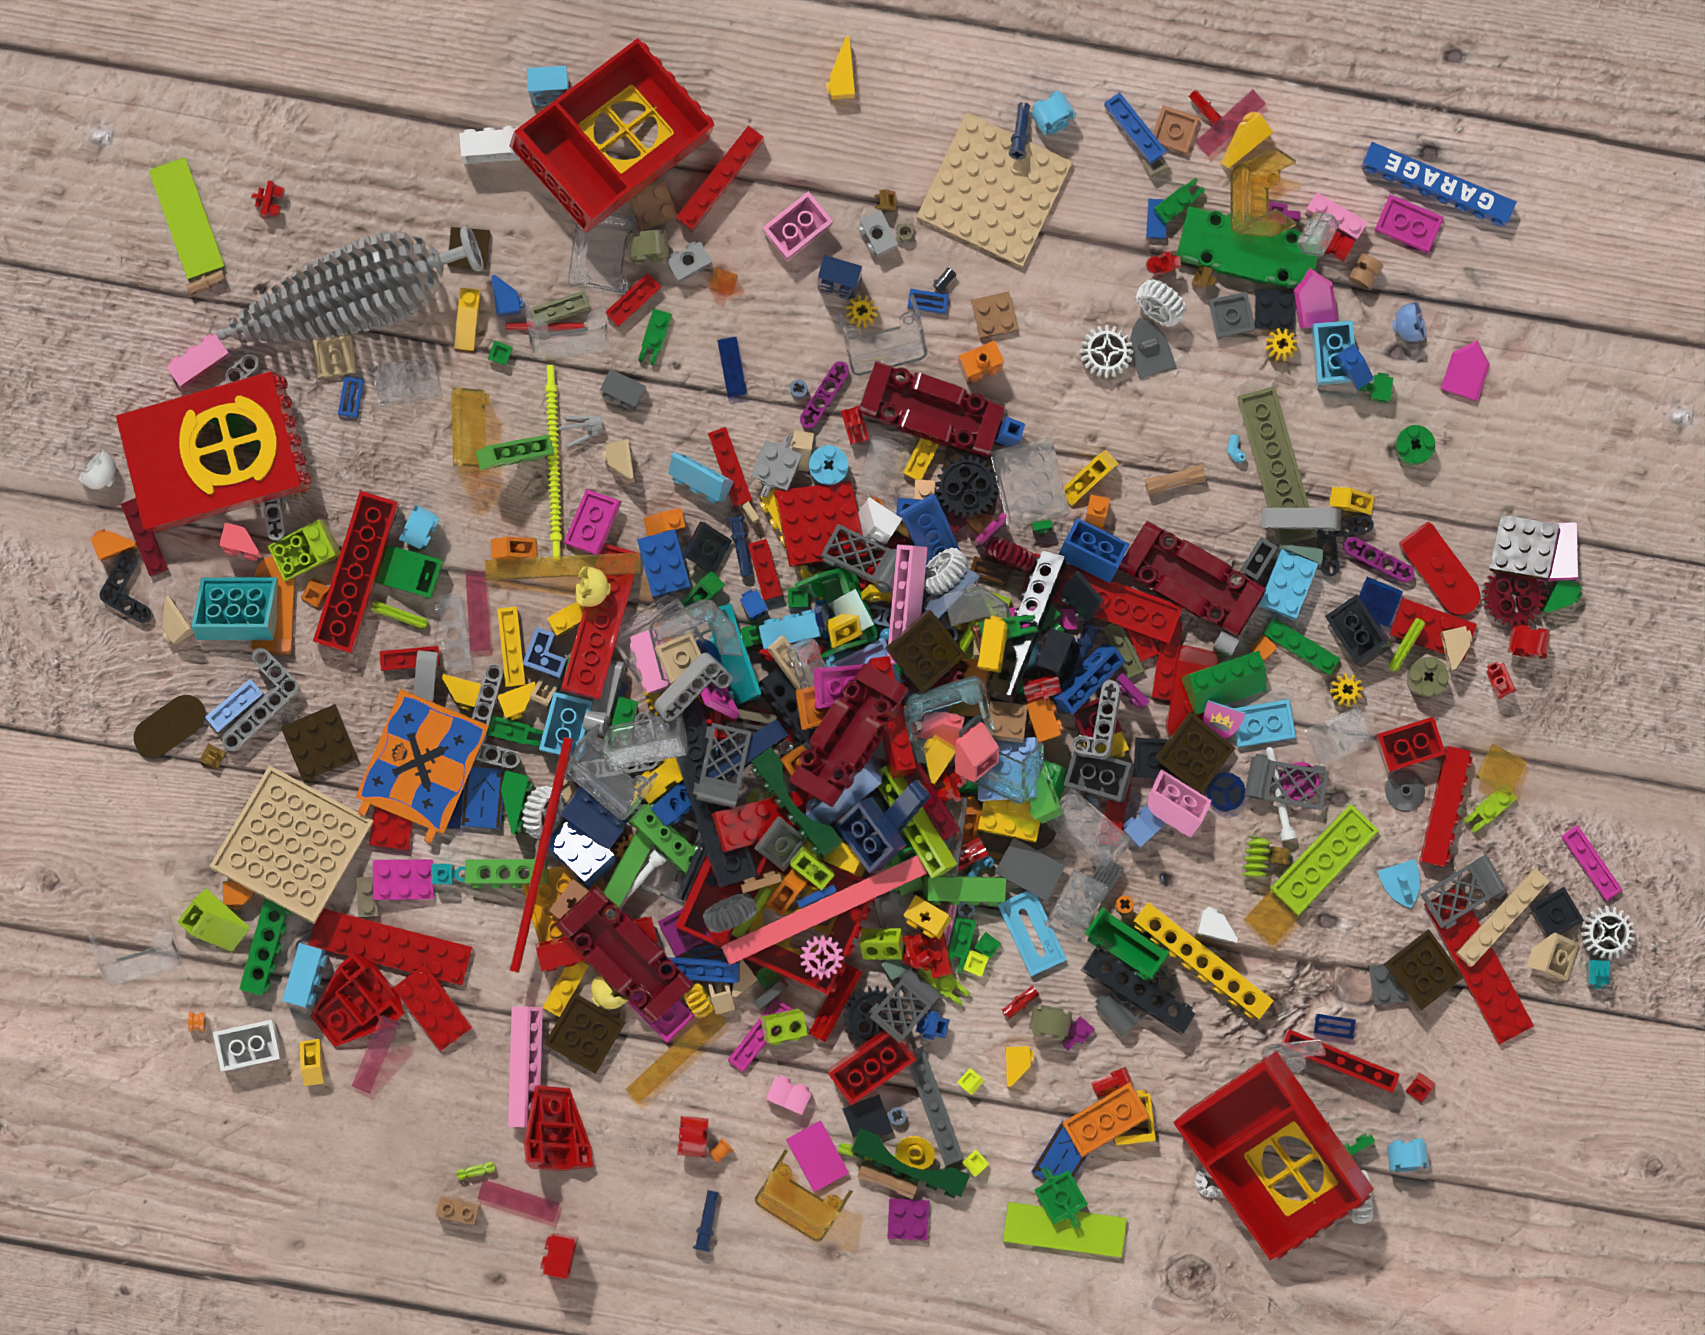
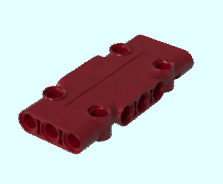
M875 361L858 413L878 419L884 425H895L902 432L943 446L952 445L958 451L967 450L988 458L1005 406L986 400L978 393L968 394L967 390L963 387L918 372L911 374L906 368H894ZM900 375L904 377L905 381H898L896 379V376ZM970 402H977L979 404V407H972ZM884 411L892 412L893 417H887ZM958 437H965L967 443L960 442Z
M1148 520L1141 528L1119 565L1121 571L1139 580L1145 586L1151 587L1160 596L1174 604L1183 606V609L1199 618H1205L1212 625H1217L1236 637L1243 631L1267 589L1247 578L1241 572L1233 570L1229 564L1185 539H1179L1173 533L1165 531ZM1166 539H1173L1174 543L1172 546L1167 547L1164 545V541ZM1146 572L1154 574L1150 580H1145L1143 576ZM1235 577L1242 579V582L1237 586L1231 584L1232 579ZM1214 611H1220L1221 617L1213 619L1211 614Z
M865 663L855 676V680L848 682L844 686L843 699H836L810 739L811 749H806L801 753V765L796 768L789 779V782L832 808L843 791L853 785L854 774L862 771L887 732V723L896 718L897 707L909 690L903 684Z
M597 885L590 889L555 924L574 944L575 948L583 953L584 958L621 995L624 994L630 1003L651 1023L657 1021L693 985V982L665 955L666 953L628 914H624L618 905ZM608 909H615L617 911L613 917L606 915ZM580 936H585L588 940L585 944H579L577 939ZM670 965L672 968L669 972L661 971L662 966ZM635 992L643 994L639 1000L633 999L632 995Z

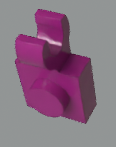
M1268 202L1266 222L1285 225L1286 219L1299 222L1301 212L1287 210L1288 204Z
M1079 1016L1069 1029L1071 1036L1062 1046L1068 1051L1076 1041L1083 1044L1095 1028Z

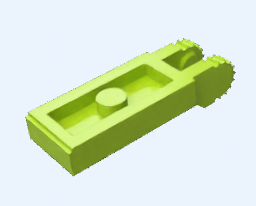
M1504 783L1475 807L1474 811L1464 821L1465 823L1470 822L1477 814L1481 817L1482 821L1471 829L1475 833L1512 804L1517 797Z
M919 968L916 972L959 1006L963 1002L951 993L954 988H958L964 995L969 996L971 994L952 975L933 979L931 969L925 972L922 968Z

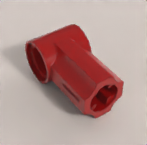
M1127 1067L1113 1071L1110 1075L1091 1082L1097 1098L1108 1095L1129 1082L1132 1085L1134 1084Z

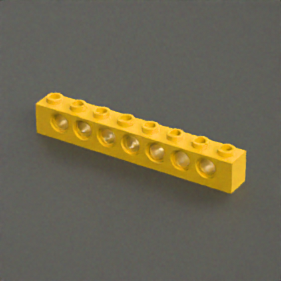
M1149 902L1146 903L1132 921L1135 923L1134 928L1142 934L1144 932L1148 933L1151 936L1150 940L1157 946L1162 944L1167 948L1166 950L1169 951L1172 958L1175 959L1177 956L1181 959V965L1189 971L1191 969L1195 970L1200 980L1204 983L1209 981L1213 984L1212 989L1221 996L1223 993L1229 997L1228 1001L1236 1008L1241 1006L1245 1010L1244 1014L1251 1020L1254 1018L1259 1020L1274 1001ZM1152 920H1157L1160 923L1158 931L1150 929L1149 924ZM1168 932H1172L1176 936V940L1172 944L1165 940V935ZM1185 944L1191 947V954L1189 956L1181 953V947ZM1199 957H1204L1207 960L1205 968L1197 966L1196 961ZM1215 969L1221 970L1223 974L1222 979L1219 981L1212 977ZM1231 981L1238 984V990L1235 993L1228 990V984ZM1246 994H1251L1254 997L1253 1004H1245L1244 996Z

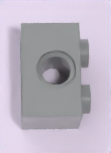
M881 210L860 219L858 229L862 237L866 236L869 242L867 247L871 255L875 254L876 258L898 248V243ZM878 230L883 236L880 239H875L871 235L872 232Z
M694 241L685 246L686 250L680 253L676 251L668 256L669 259L666 260V263L678 284L712 265V261L701 242L696 243ZM685 257H692L694 262L691 265H685L683 259Z

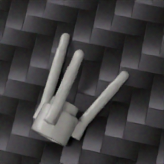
M595 414L588 416H565L566 420H585V422L560 426L558 428L559 430L586 427L587 432L591 431V433L567 444L566 448L572 447L591 437L599 436V431H603L601 417L595 416Z

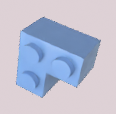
M536 627L524 658L523 666L561 679L567 659L550 653L556 637L555 633Z
M1146 805L1137 812L1139 816L1136 819L1131 817L1123 825L1125 829L1122 833L1137 850L1166 824L1156 817Z

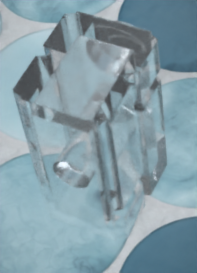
M1314 212L1311 219L1307 221L1303 234L1298 238L1297 244L1305 255L1323 257L1339 227L1338 221L1332 214Z

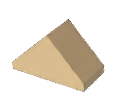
M794 431L792 450L803 455L797 471L809 472L814 433Z
M543 673L532 691L530 699L549 708L553 694L557 692L561 680Z
M743 959L738 961L740 962V981L733 983L732 997H737L758 981Z

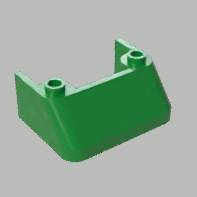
M838 568L818 573L794 584L795 587L808 585L811 595L815 598L822 597L824 603L829 608V617L831 618L836 616L829 603L856 589L873 622L866 600H862V589L854 573ZM875 625L863 630L862 635L836 648H832L831 639L829 638L831 650L821 654V658L840 654L876 640L877 630Z
M1104 907L1101 908L1085 932V935L1089 937L1087 939L1089 943L1095 947L1100 945L1136 969L1138 971L1137 975L1145 981L1148 978L1151 980L1154 978L1170 955L1168 950H1163L1108 913Z

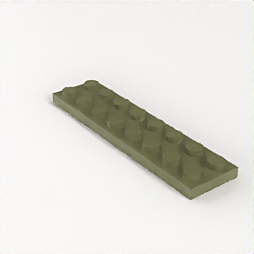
M1275 386L1237 396L1267 507L1309 508ZM1274 529L1279 547L1318 537L1316 529Z

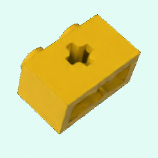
M916 895L903 915L907 920L906 924L914 929L918 926L924 930L922 933L931 939L934 936L940 939L951 921L950 915ZM929 916L930 921H923V917L927 918Z

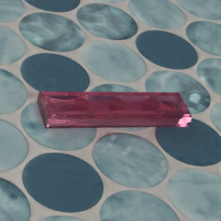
M1252 89L1197 139L1195 143L1210 156L1236 132L1239 124L1244 121V116L1250 112H1258L1266 105L1265 101Z
M465 572L470 651L490 650L486 572Z
M383 1015L380 1017L351 1086L370 1094L400 1023Z
M483 1179L478 1199L554 1222L560 1204Z

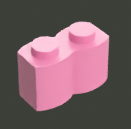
M782 1075L779 1078L775 1077L765 1099L802 1115L812 1094L808 1092L809 1087L798 1083V1086L790 1084L791 1079Z

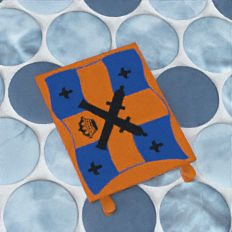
M400 689L355 797L362 800L358 814L365 816L369 805L372 804L429 828L424 841L431 843L436 831L444 834L489 725Z

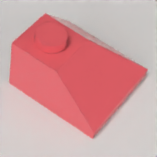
M926 711L919 737L928 740V738L932 739L935 734L955 746L956 741L960 738L965 717L954 713Z

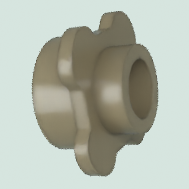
M912 223L908 225L897 224L895 227L897 231L896 241L898 243L903 241L914 242L913 230L915 226Z

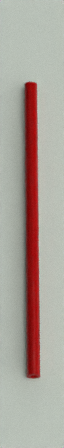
M564 737L510 966V971L520 972L574 740Z

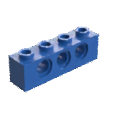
M1102 644L1060 686L1062 693L1052 695L1050 698L1054 701L1059 711L1074 714L1125 662L1124 658L1115 646Z

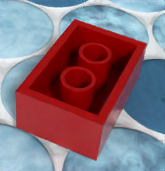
M1434 716L1375 735L1386 773L1446 754Z
M553 1233L547 1237L545 1249L548 1252L547 1256L542 1257L540 1269H543V1274L563 1279L569 1278L578 1240L577 1237Z

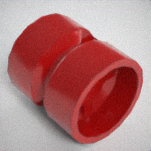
M1331 227L1320 250L1328 255L1333 253L1334 258L1344 263L1356 240L1347 235L1342 237L1341 232Z

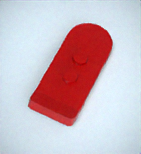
M1426 522L1400 541L1399 546L1405 556L1417 569L1448 612L1454 615H1466L1477 607L1480 601V589L1477 583L1432 523Z
M1182 645L1179 648L1169 712L1165 723L1166 733L1169 738L1188 712L1194 714L1181 678L1217 665L1219 658L1217 652ZM1204 712L1197 714L1196 716L1204 722Z

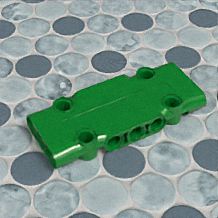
M1188 206L1176 256H1180L1181 262L1199 267L1206 266L1220 274L1257 283H1273L1278 287L1286 286L1295 289L1310 268L1315 271L1322 237L1301 233L1295 229H1284L1283 226L1237 214L1225 215L1219 211H1208ZM1217 217L1220 220V224H1211L1210 218ZM1293 235L1296 238V242L1289 243L1286 240V236ZM1204 254L1209 255L1211 262H1203L1201 256ZM1280 272L1285 273L1287 280H1279L1277 274Z

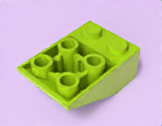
M320 519L268 545L284 581L338 558L341 552L327 521Z
M207 888L192 900L177 921L190 935L231 952L235 950L250 929L246 923Z

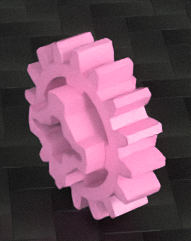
M824 935L821 936V940H818L815 936L813 943L809 940L807 941L808 948L802 947L805 954L800 955V958H804L805 961L801 965H807L805 972L807 973L811 970L812 977L819 974V979H822L823 974H826L827 978H830V972L832 971L836 974L835 967L841 968L842 966L838 961L844 958L839 956V953L843 950L836 948L839 944L838 942L831 943V937L826 941ZM819 944V949L815 953H809L812 947ZM826 945L830 946L835 954H830L826 950ZM821 948H823L824 955L828 957V959H824L822 967L820 966V960L816 959V955H820ZM809 960L814 961L818 965V970L810 965ZM828 962H834L831 968L825 970V965Z

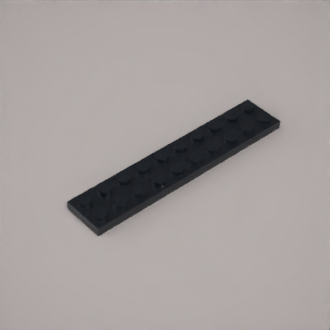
M697 696L677 718L672 721L663 719L718 889L742 883L746 879L757 878V873L748 846L723 852L712 814L731 809L732 807L697 800L696 795H693L695 783L700 782V773L702 772L709 739H705L708 726ZM716 750L710 751L711 757L716 761L718 759Z

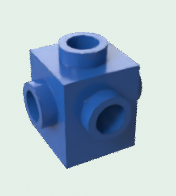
M928 1010V1014H924L918 1021L915 1032L922 1033V1038L934 1040L935 1037L946 1039L950 1019L939 1017L940 1013Z

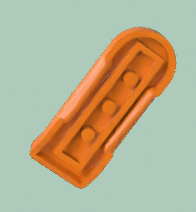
M273 556L258 564L255 570V577L278 578L277 624L274 640H252L251 649L253 652L257 648H264L271 655H290L293 636L295 577L284 581Z

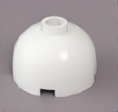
M102 450V453L99 452L86 466L87 473L82 472L78 478V481L90 489H102L106 485L110 487L116 480L114 476L116 463L106 451Z

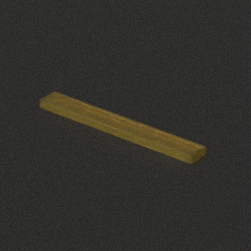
M621 553L485 560V579L488 581L578 576L583 567L599 569L605 575L641 574L642 554Z

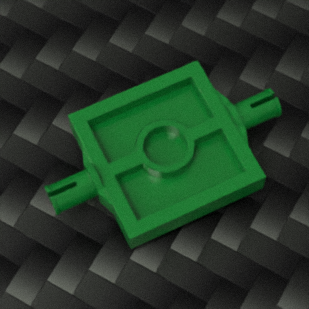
M1048 1166L1045 1169L1042 1168L1041 1171L1046 1181L1041 1186L1035 1188L1034 1191L1053 1225L1061 1220L1069 1219L1074 1229L1077 1228V1225L1078 1227L1082 1224L1076 1214L1080 1209L1086 1207L1088 1203L1070 1171L1067 1170L1060 1175L1053 1176Z

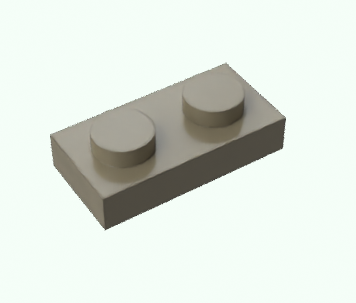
M738 708L740 715L737 718H740V722L751 723L753 720L760 722L759 725L766 726L777 719V715Z
M373 877L356 878L358 917H379L378 900H373Z

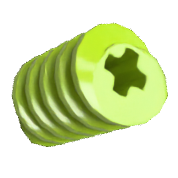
M1247 836L1252 839V841L1246 842V845L1251 848L1245 850V853L1250 856L1244 857V861L1249 864L1242 866L1247 872L1241 873V875L1251 878L1266 876L1267 874L1261 871L1264 868H1268L1263 863V861L1269 860L1264 853L1270 852L1265 845H1271L1272 842L1265 838Z

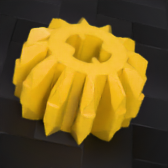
M857 295V302L854 299H850L852 306L846 305V310L851 312H847L845 316L847 318L852 317L849 321L850 324H853L855 321L857 322L856 328L860 327V323H863V327L867 328V321L873 325L874 320L872 318H878V314L874 313V311L878 310V306H872L875 302L874 299L867 302V295L864 296V300H861L860 295ZM861 308H865L867 313H863L862 316L859 315V311L856 312L861 310Z
M1278 328L1276 334L1270 332L1271 339L1266 338L1265 340L1267 344H1270L1265 347V350H1272L1268 356L1272 357L1275 354V361H1278L1280 356H1282L1283 362H1286L1287 356L1293 358L1294 354L1292 352H1297L1298 350L1297 347L1293 346L1298 343V340H1291L1295 334L1291 333L1288 336V329H1285L1282 334L1280 328ZM1280 341L1285 342L1284 345H1286V347H1283V349L1278 348L1279 345L1277 344H1279Z
M1347 673L1343 675V679L1338 675L1336 677L1338 683L1334 681L1331 683L1336 689H1331L1330 693L1337 694L1332 698L1333 701L1339 698V706L1345 701L1346 707H1349L1351 700L1356 705L1358 703L1356 698L1361 699L1363 697L1360 693H1357L1364 690V687H1357L1362 681L1354 682L1355 675H1352L1350 680ZM1343 686H1345L1346 688H1351V690L1349 691L1351 693L1350 695L1348 693H1343Z
M698 983L694 986L692 985L684 994V998L695 1017L700 1019L713 1011L714 1007L711 999L702 985Z

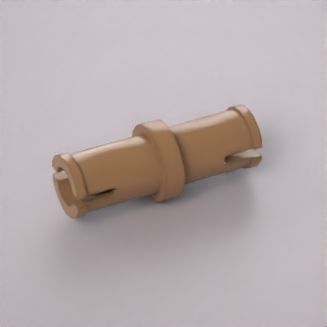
M220 270L207 277L206 275L201 276L202 279L186 284L189 295L193 296L204 290L209 291L211 287L227 282L223 270Z

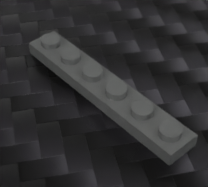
M922 1046L914 1049V1052L917 1054L916 1061L910 1064L909 1068L946 1166L964 1158Z

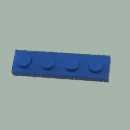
M1120 92L1104 103L1107 111L1150 164L1167 153V150Z
M668 957L690 980L738 983L740 981V962L729 965L728 961ZM666 964L662 966V971L665 973L669 972L672 967Z

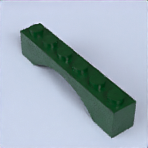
M769 748L751 762V771L754 776L762 779L764 789L768 794L772 793L776 798L774 801L781 810L784 808L788 814L786 816L793 826L796 824L800 829L799 835L805 842L809 841L812 845L811 850L816 857L820 856L824 860L842 846L843 841L831 826L810 819L793 803L784 785L783 763L772 748Z
M860 1127L850 1147V1150L854 1151V1156L860 1159H864L866 1156L872 1159V1164L882 1167L883 1164L890 1167L889 1171L900 1175L901 1172L908 1174L907 1179L916 1183L922 1180L927 1183L926 1187L935 1191L938 1188L945 1190L944 1195L954 1199L956 1195L962 1196L970 1177L969 1174L951 1166L933 1170L917 1169L908 1166L896 1159L887 1150L878 1135Z

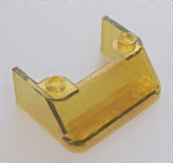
M1276 146L1237 165L1231 172V229L1238 234L1273 237L1296 226V221L1279 210L1274 209L1269 212V189L1279 183L1282 169L1296 163L1294 158Z
M452 388L453 466L457 473L489 472V469L480 470L475 451L486 447L485 410L486 406L490 405L489 394L482 389Z
M785 1149L757 1193L755 1203L813 1241H822L853 1191L849 1190L843 1200L837 1195H827L824 1200L790 1179L793 1174L792 1170L787 1164L782 1162L788 1153Z

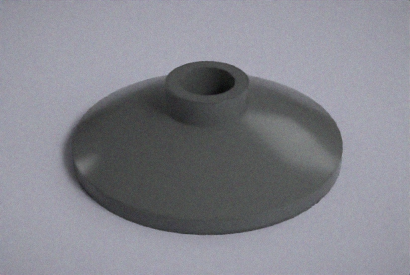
M1400 771L1392 775L1387 781L1385 794L1388 802L1396 809L1411 810L1422 802L1425 788L1418 775L1410 771ZM1403 787L1409 788L1408 794L1403 793Z

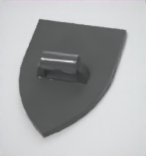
M1139 317L1130 337V342H1132L1130 349L1133 350L1131 356L1139 379L1175 368L1176 364L1164 334L1154 324Z

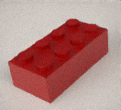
M894 1026V1027H895V1030H896L898 1033H900V1031L898 1030V1028H897L896 1026ZM883 1030L829 1067L828 1075L850 1105H853L915 1062L917 1054L905 1038L899 1043L887 1031Z

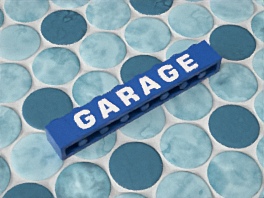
M1371 142L1361 165L1367 173L1373 175L1375 173L1380 174L1384 180L1389 182L1397 181L1401 183L1400 186L1406 189L1414 188L1423 196H1433L1442 204L1450 203L1455 205L1454 208L1459 211L1465 212L1467 210L1472 212L1474 217L1491 220V223L1498 227L1508 224L1517 202L1374 142Z

